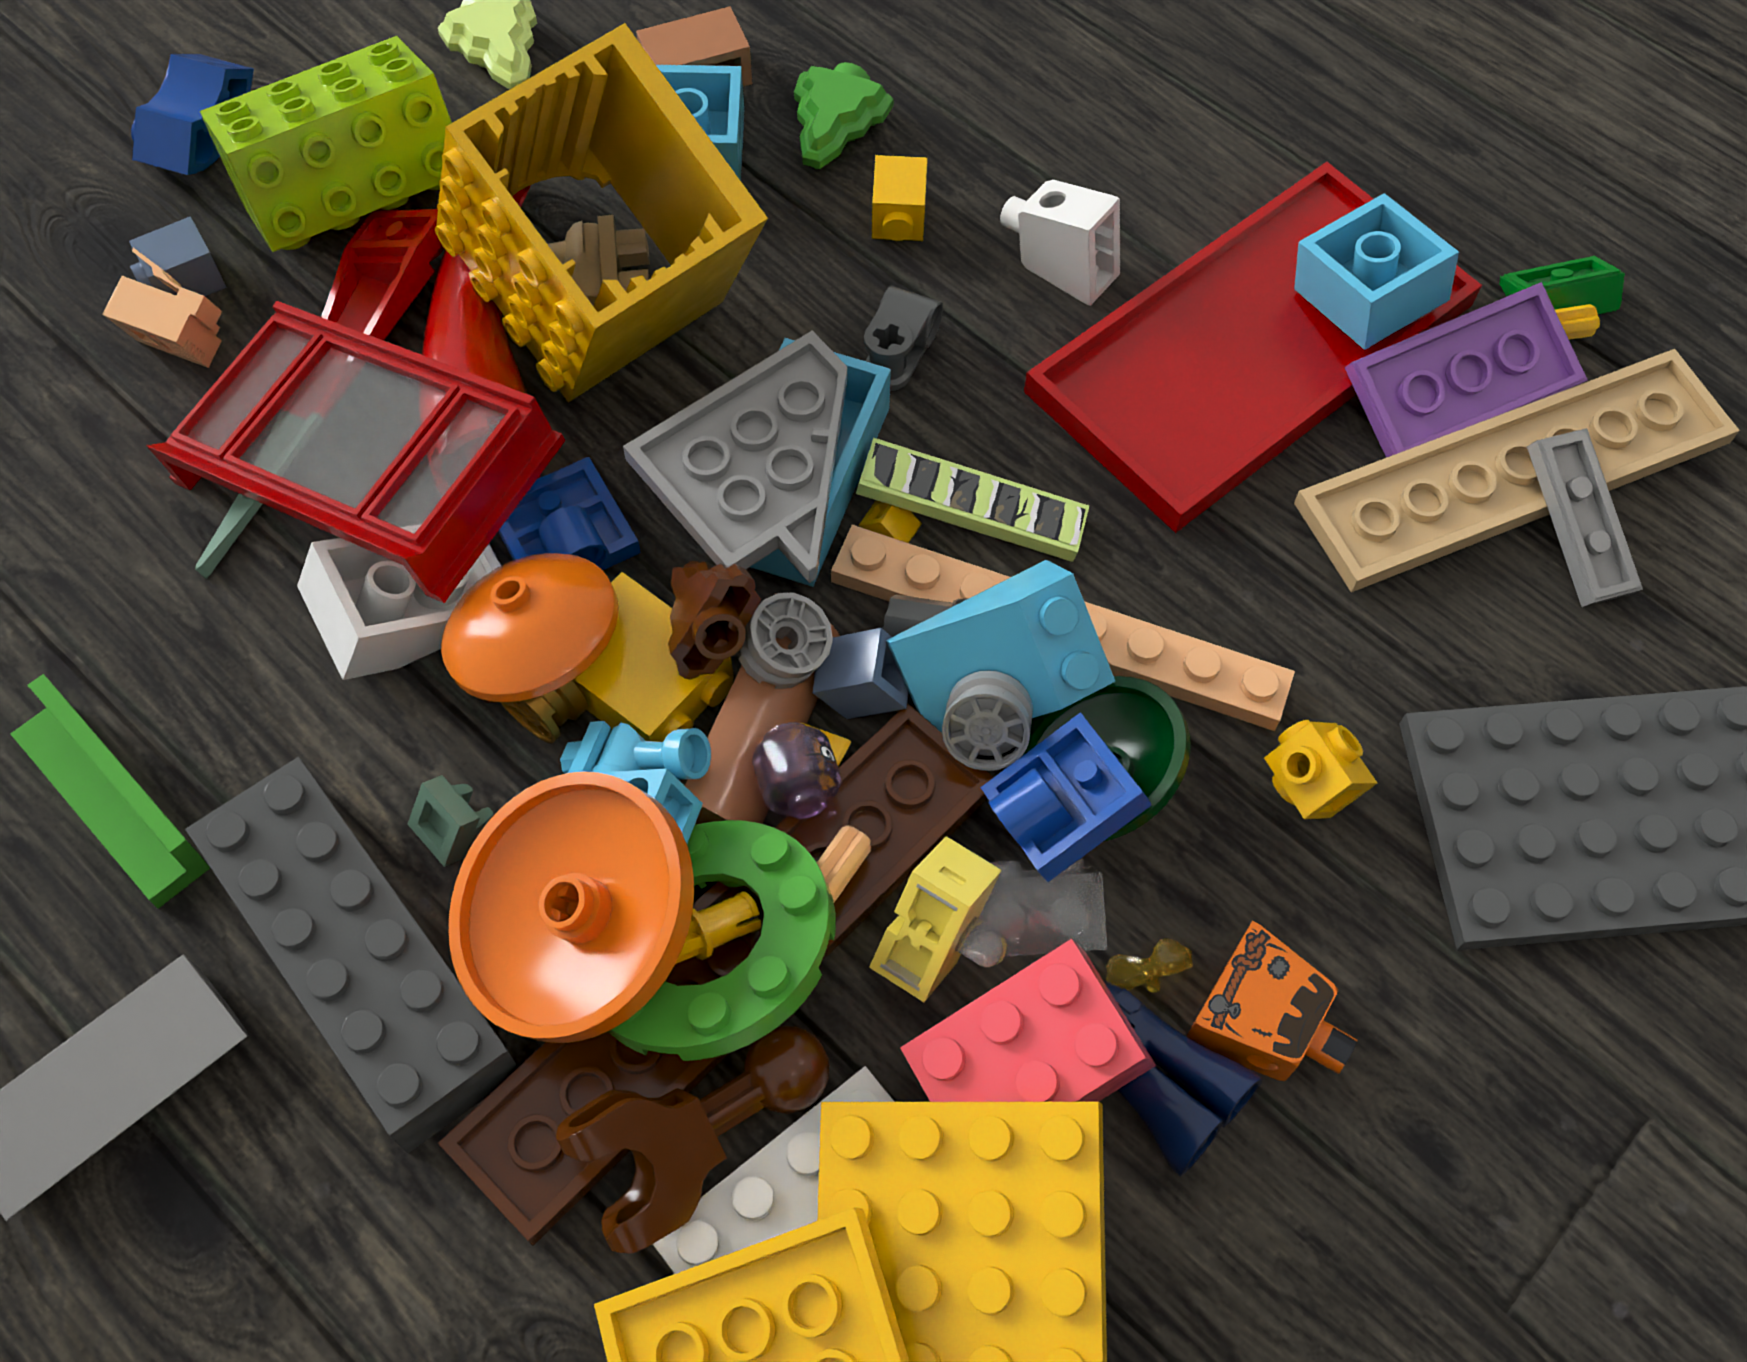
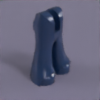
M1103 980L1154 1063L1172 1075L1196 1098L1194 1099L1156 1067H1153L1118 1089L1148 1126L1168 1165L1181 1177L1204 1154L1217 1137L1221 1126L1224 1128L1244 1108L1260 1087L1263 1079L1243 1065L1183 1035L1150 1011L1129 991Z

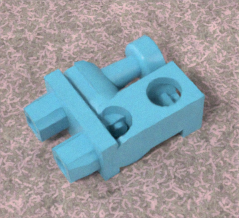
M605 721L590 722L582 741L567 743L560 758L562 772L565 774L572 772H598L615 776L638 787L654 797L666 808L676 821L688 844L703 803L679 780L700 779L709 769L711 748L706 735L697 728L677 729L669 733L663 742L645 741L629 724L620 722L618 726L613 727L611 730V727Z

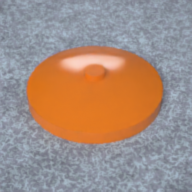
M572 772L545 779L525 789L501 807L487 822L470 847L455 882L449 911L448 933L453 966L465 994L480 1013L492 1023L508 1032L550 1043H570L599 1036L619 1026L637 1013L656 994L675 966L684 946L693 913L694 874L692 860L687 843L676 821L666 808L648 793L620 778L598 772Z

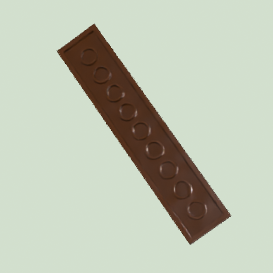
M908 703L906 709L900 710L838 768L839 776L828 790L826 789L836 777L834 773L775 827L797 840L807 849L816 862L839 830L846 825L858 829L871 840L870 853L834 902L836 912L834 940L829 939L822 961L911 875L912 871L946 836L949 837L988 799L980 787L994 777L985 770L968 767L955 759L945 746L942 732ZM717 881L693 904V909L698 912L744 891L753 898L759 909L760 915L753 916L749 920L760 919V930L714 948L709 958L701 960L693 956L675 964L666 982L677 986L703 985L729 974L749 956L761 936L764 911L760 899L748 887H728ZM608 1031L583 1041L570 1043L545 1042L440 1140L438 1144L524 1238L534 1246L630 1151L625 1148L604 1155L592 1162L573 1159L563 1153L556 1138L557 1128L564 1119L610 1090L635 1091L647 1098H659L675 1088L689 1093L729 1053L713 1058L682 1061L678 1054L657 1053L649 1050L647 1055H644L625 1046Z

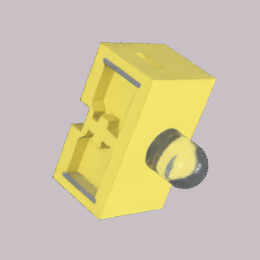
M946 836L912 871L894 911L899 916L887 927L869 968L922 1002H925L957 964L961 954L983 967H994L1000 964L1007 955V940L999 930L979 919V916L1002 870Z

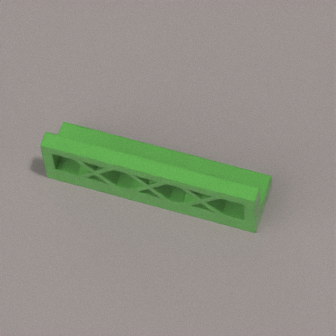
M42 674L28 684V687L46 708L10 734L148 900L159 909L211 867L57 688Z

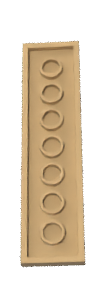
M1672 349L1302 489L1298 492L1294 504L1352 593L1549 515L1550 513L1527 446L1537 440L1587 428L1608 490L1610 491L1730 444L1740 430L1676 349Z

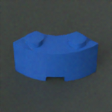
M170 54L166 77L159 92L148 103L136 107L135 120L131 128V137L134 142L132 160L185 175L196 174L212 165L220 155L199 111L250 92L254 69L201 54Z

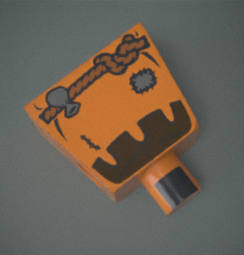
M1254 921L1251 922L1187 1034V1037L1248 1069L1279 1081H1286L1299 1066L1304 1055L1339 1074L1350 1058L1358 1041L1356 1038L1323 1020L1338 993L1335 984L1263 926Z

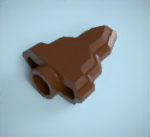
M690 561L684 567H674L672 569L671 587L676 599L670 615L673 632L668 642L670 655L676 661L679 675L689 680L703 674H714L724 659L735 655L743 647L746 639L745 627L761 601V598L754 590L756 587L754 579L745 568L736 564L726 568L721 563L713 566L705 561Z

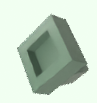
M441 775L421 784L407 824L439 862L446 867L465 858L469 846L492 818L493 811L486 807L475 812L468 805L473 789L468 784L451 785Z

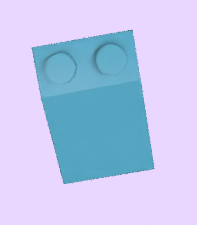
M1044 560L886 640L917 712L940 732H942V724L951 690L958 681L974 672L998 671L1018 680L1028 691L1032 700V718L1061 710L1115 682L1074 574L1048 560Z

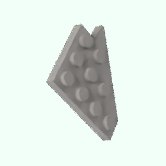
M812 330L624 445L625 459L716 565L721 563L728 568L736 564L747 569L779 548L802 576L811 583L817 579L847 387V366Z

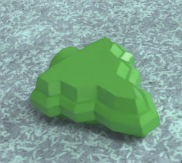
M846 62L838 64L834 70L811 66L807 72L804 71L799 75L794 90V99L799 103L797 119L804 126L800 134L803 165L821 169L841 154L847 142L863 137L870 126L883 123L893 108L894 99L886 93L881 84L871 81L867 72L860 66Z

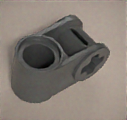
M895 286L888 287L884 293L878 311L864 334L865 349L869 353L866 362L891 369L890 391L899 390L910 381L926 349L933 343L943 315V303L941 301Z

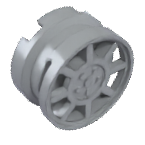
M978 671L958 681L950 692L942 724L943 741L951 755L968 767L985 771L1002 769L1018 760L1027 749L1030 738L1033 705L1028 691L1018 680L998 671ZM1014 747H1017L1013 751V753L1005 757H1002L1001 754L1011 750ZM978 754L994 756L995 760H982L976 757Z

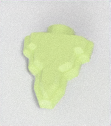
M463 0L461 7L446 14L444 22L438 27V32L450 51H458L464 55L469 63L486 68L493 80L509 90L530 78L532 65L527 51L534 44L531 28L537 24L536 15L530 0Z

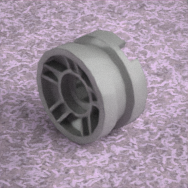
M777 593L764 599L745 627L746 639L743 647L740 649L741 656L739 660L746 673L759 684L764 681L775 685V689L792 688L804 682L820 667L830 654L833 641L831 624L824 611L811 599L796 593ZM787 636L791 640L788 649L780 647L776 638L783 639Z

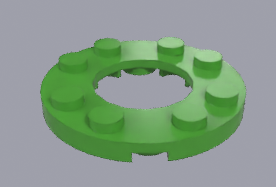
M741 820L712 821L695 824L687 844L692 860L694 886L698 885L702 889L707 886L705 882L720 881L728 887H748L760 899L764 911L761 936L749 956L725 976L703 985L677 986L665 981L656 994L637 1013L619 1026L608 1031L622 1044L644 1055H647L648 1050L657 1053L678 1054L682 1061L701 1060L731 1053L750 1045L779 1027L805 1002L822 976L819 966L826 952L828 941L835 938L836 912L833 897L819 866L807 849L797 840L774 827Z

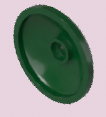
M1114 676V683L1061 710L1034 717L1031 723L1029 743L1024 752L1026 754L1081 712L1152 804L1104 841L1124 836L1157 815L1180 786L1190 757L1191 742L1188 725L1174 700L1158 686L1133 677Z

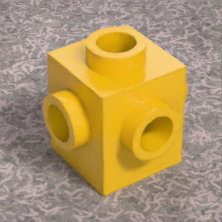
M1300 721L1286 729L1278 737L1281 745L1264 757L1274 773L1272 782L1275 789L1285 801L1296 806L1304 819L1331 818L1377 784V781L1360 758L1363 755L1361 744L1346 727L1337 725V723Z

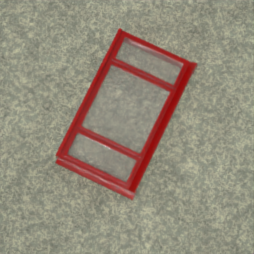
M276 301L272 306L276 313L271 316L178 425L167 441L146 446L170 472L169 478L176 485L191 490L200 478L203 477L403 565L426 596L445 603L564 444L565 438L562 433L552 430L534 396Z

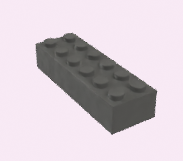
M299 756L185 829L389 1136L407 1154L491 1094L518 1068L506 1047L480 1011L467 997L459 981Z

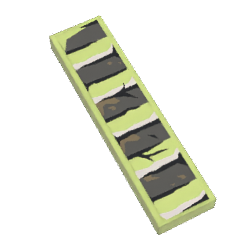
M877 438L872 440L856 494L1071 562L1074 561L1078 553L1089 510V505Z

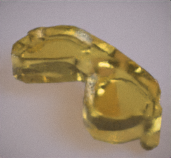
M1164 938L1157 942L1153 948L1152 956L1149 958L1141 959L1123 954L1111 957L1107 963L1108 975L1106 980L1126 990L1133 989L1147 982L1148 991L1155 993L1160 990V977L1192 968V952L1176 940Z

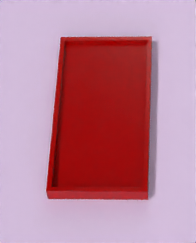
M1325 162L1029 370L1026 374L1024 393L1176 533L1354 397L1356 392L1345 370L1347 365L1457 318L1473 305L1482 285L1457 265L1449 301L1364 350L1294 289L1299 241L1373 200L1370 195L1331 164Z

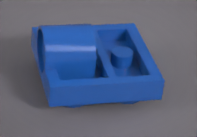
M586 457L537 479L498 531L513 560L535 554L561 553L585 558L602 570H605L641 553L638 539L590 457Z
M1081 712L980 787L989 799L988 803L999 820L1047 882L1051 881L1152 805Z

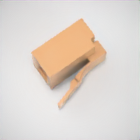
M133 247L132 252L152 267L153 275L177 292V295L121 276L102 315L140 343L209 368L222 342L216 336L220 329L216 323L222 311L204 295L182 288L181 284Z

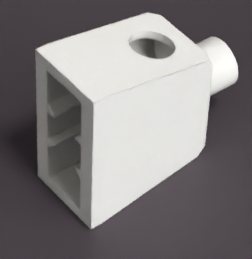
M1057 180L1046 181L1027 201L1013 196L1005 203L1001 212L1000 222L1002 226L1019 233L1021 262L1026 269L1089 306L1120 275V198Z

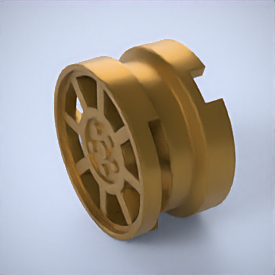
M573 681L536 698L517 702H500L523 727L547 743H553L560 736L558 726H562L568 719L576 720L588 707L584 695Z

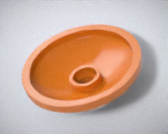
M544 553L525 556L505 563L483 576L471 586L453 609L445 625L441 642V653L445 667L461 689L476 698L486 701L517 702L552 692L583 673L594 663L608 645L618 619L619 606L616 592L608 576L600 567L579 556Z

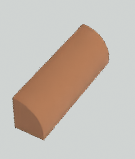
M831 624L832 636H840ZM787 636L783 639L776 638L780 647L788 649L791 640ZM741 665L707 737L711 748L709 769L702 778L688 779L685 787L703 803L695 823L696 825L724 820H741L763 824L791 761V758L785 755L784 752L800 722L808 723L818 700V697L812 693L814 672L804 682L792 688L775 689V685L764 681L759 684L746 673Z

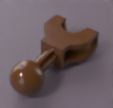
M777 1027L752 1044L745 1059L744 1073L700 1100L698 1097L679 1088H675L659 1098H647L635 1091L610 1090L575 1111L559 1124L556 1138L563 1153L578 1161L592 1162L604 1155L625 1148L633 1152L636 1172L631 1187L604 1211L601 1220L603 1234L612 1251L630 1254L638 1252L679 1229L690 1220L700 1201L703 1181L708 1172L727 1159L717 1138L718 1136L763 1108L783 1114L796 1113L810 1107L820 1098L827 1086L830 1070L826 1051L814 1035L798 1027Z

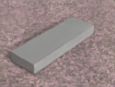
M1588 429L1537 440L1527 446L1581 607L1627 596L1643 590Z

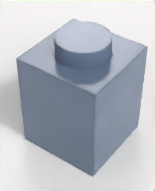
M191 216L129 241L132 248L134 247L181 284L182 288L204 296L227 288ZM137 256L139 262L130 265V268L138 282L177 295V292L153 275L152 267Z
M876 628L833 637L830 654L814 672L812 693L846 719L906 709L909 692L886 642L892 636L882 628Z

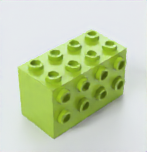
M398 36L199 111L245 210L272 252L280 249L293 250L307 244L312 236L329 229L342 230L355 225L363 215L378 209L391 210L404 205L410 196L427 189L440 190L439 181L441 180L445 128L452 121L434 73Z

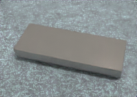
M184 954L0 1089V1214L6 1221L249 1036L235 1013L202 970Z

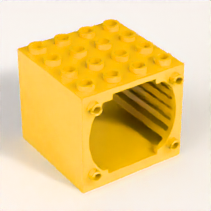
M625 23L454 121L445 128L441 180L439 181V203L437 204V226L435 227L437 237L451 256L455 257L459 254L471 270L469 278L480 297L486 302L493 300L505 317L502 318V322L511 339L519 347L526 345L537 359L536 369L546 386L553 392L560 390L568 402L722 303L768 219ZM561 176H571L576 180H584V177L595 179L601 188L611 183L671 266L667 269L664 266L655 270L648 281H646L643 275L631 278L626 291L618 280H603L593 307L572 278L576 266L575 261L571 259L562 265L512 196L534 183Z

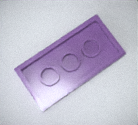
M1542 282L1351 362L1345 367L1386 458L1588 381Z

